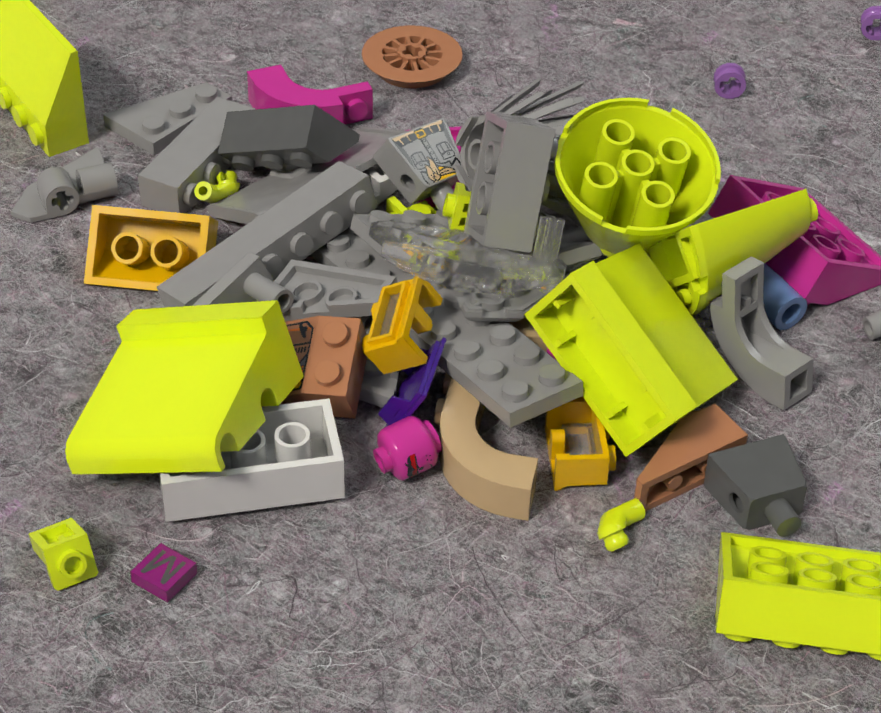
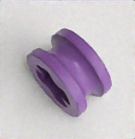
M881 6L869 7L861 15L862 34L870 40H881ZM880 19V26L872 27L873 20Z
M735 63L722 64L714 72V88L720 97L733 99L743 94L746 89L744 69L740 65ZM730 77H734L736 79L732 80L730 84H724V82H727L730 79Z

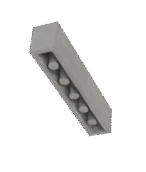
M341 161L336 162L158 285L157 290L164 307L192 306L249 251L260 256L273 280H275L291 259L304 260L349 228L353 214H368L378 207L369 175Z

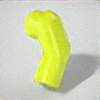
M234 171L220 172L217 175L218 185L205 181L199 182L194 189L195 196L199 200L212 204L238 192L240 183H237V174Z
M634 498L605 512L600 518L597 535L599 540L603 539L606 550L613 552L627 545L629 538L623 529L645 518V509L639 499Z

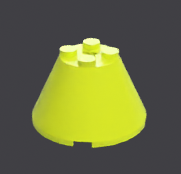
M642 98L608 99L584 108L564 126L563 133L558 140L557 154L554 159L556 178L585 233L593 243L600 247L601 252L608 257L639 243L644 250H647L694 223L709 209L714 201L721 177L720 161L715 146L709 136L695 121L675 108L668 112L648 105L649 100Z

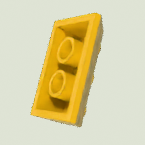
M92 205L84 284L158 291V285L216 246L218 221L208 215Z

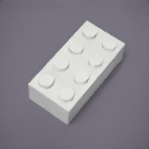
M330 399L262 407L266 421L240 451L221 452L225 464L222 472L159 473L165 521H178L345 498L344 458Z

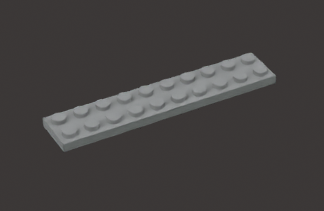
M350 227L310 255L323 265L396 276L397 282L413 279L418 272H421L443 300L439 306L423 308L432 320V330L417 334L411 328L409 336L419 348L429 350L436 340L440 341L443 337L447 340L438 366L510 428L583 396V381L573 373L566 371L557 360L509 322L469 321L466 319L452 290V284L456 280L435 263H390L354 233Z

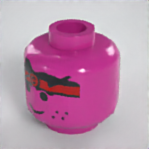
M408 416L379 431L377 435L378 448L373 450V455L378 467L384 474L390 471L394 477L405 481L436 465L437 453L442 451V446L436 430L428 420L422 422L415 416Z

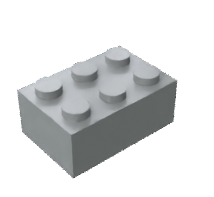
M491 111L486 112L464 231L481 245L526 253L532 252L533 242H538L541 235L542 221L538 218L541 202L546 201L550 189V180L546 177L549 161L555 159L558 149V138L555 136L556 129L533 118Z

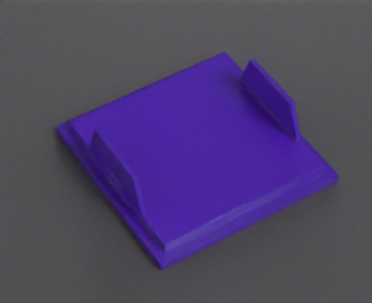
M443 337L440 341L436 340L429 350L420 348L428 357L426 364L403 370L408 376L402 382L397 397L391 396L378 413L387 423L386 426L411 416L426 398L446 343V338Z

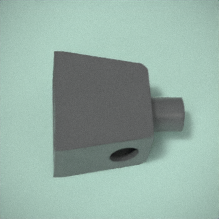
M784 434L708 454L703 485L742 528L751 530L771 524L776 533L781 537L789 536L800 528L801 519L798 515L802 513L807 485Z

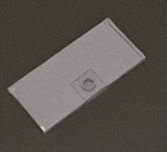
M363 126L355 131L360 134L359 142L329 163H314L310 168L283 165L282 169H274L265 178L216 203L208 205L209 215L218 219L248 224L338 161L361 172L376 165L377 162L374 160L373 155L388 138L404 133L406 130Z

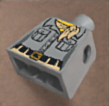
M444 117L388 138L373 155L374 160L404 198L412 204L431 197L438 210H443L447 193H454L452 186L458 181L454 165L461 166L460 153L457 146H455V141Z

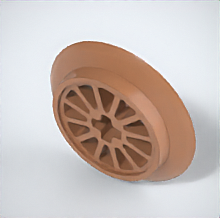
M414 25L397 26L380 31L370 37L362 48V59L365 65L385 82L402 88H423L440 82L460 65L463 56L459 43L447 33L430 27Z

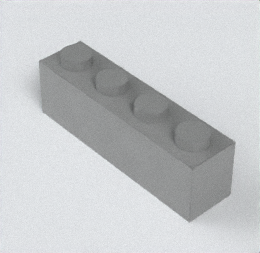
M217 96L138 175L141 205L156 211L186 213L192 206H195L199 201L194 193L196 185L202 181L215 185L217 183V175L220 172L224 173L231 166V161L218 154L227 112L255 110V108Z

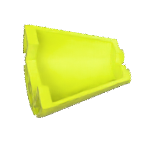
M803 189L689 226L674 233L675 238L659 242L645 251L691 315L694 316L708 307L710 301L722 295V273L751 256L765 264L808 231L810 223L818 219V209L813 199L809 198L807 189Z

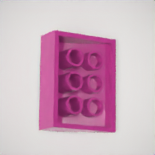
M730 175L708 214L712 218H717L803 190V188ZM808 193L809 198L813 199L817 206L818 219L810 223L809 229L805 234L767 261L766 264L804 297L807 305H810V303L829 305L881 285V255Z

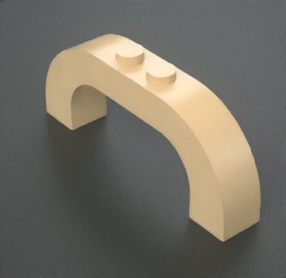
M526 317L517 322H509L547 352V346ZM446 373L443 384V394L446 395V398H438L434 419L435 424H440L442 451L439 452V460L445 478L461 497L476 507L499 516L529 521L536 490L538 458L505 453L488 445L478 434L485 406Z

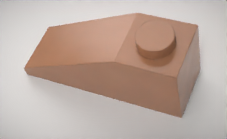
M715 403L699 411L689 413L680 419L637 478L634 498L640 500L646 512L704 484L708 454L744 445L747 443L748 434Z

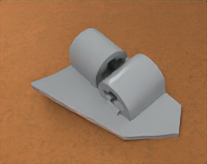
M94 148L61 168L50 167L40 173L36 182L26 187L19 201L11 210V216L33 223L69 214L80 203L118 195V183L111 162L104 163L100 149Z

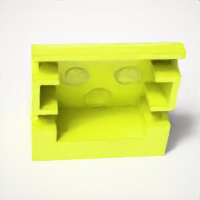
M640 243L600 262L595 263L591 261L570 273L524 314L560 366L583 381V398L625 457L738 380Z
M278 300L135 309L130 312L116 326L122 342L67 439L65 448L67 463L72 474L222 472L225 464L221 452L240 451L266 421L261 406H279L304 377Z

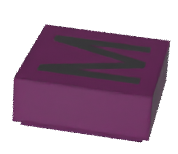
M160 543L130 571L131 582L168 603L197 574V564Z

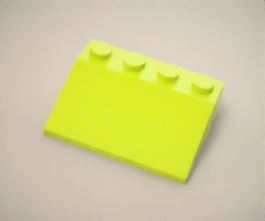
M0 0V106L3 109H8L17 126L23 127L28 132L32 143L35 146L39 145L48 157L89 143L78 51L30 0Z
M721 532L715 613L716 633L724 634L728 639L739 642L751 641L752 638L772 640L775 645L784 648H797L800 644L820 647L824 652L835 655H844L848 651L868 653L870 657L881 661V553Z

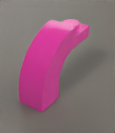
M281 64L247 71L248 100L255 110L316 105L343 124L373 119V89L368 81L333 89L319 90L306 88L294 83L288 77Z

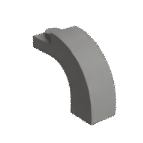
M751 256L722 273V295L710 301L711 320L720 347L739 377L763 399L782 410H786L812 392L814 358L788 345L771 326L763 303L764 262Z

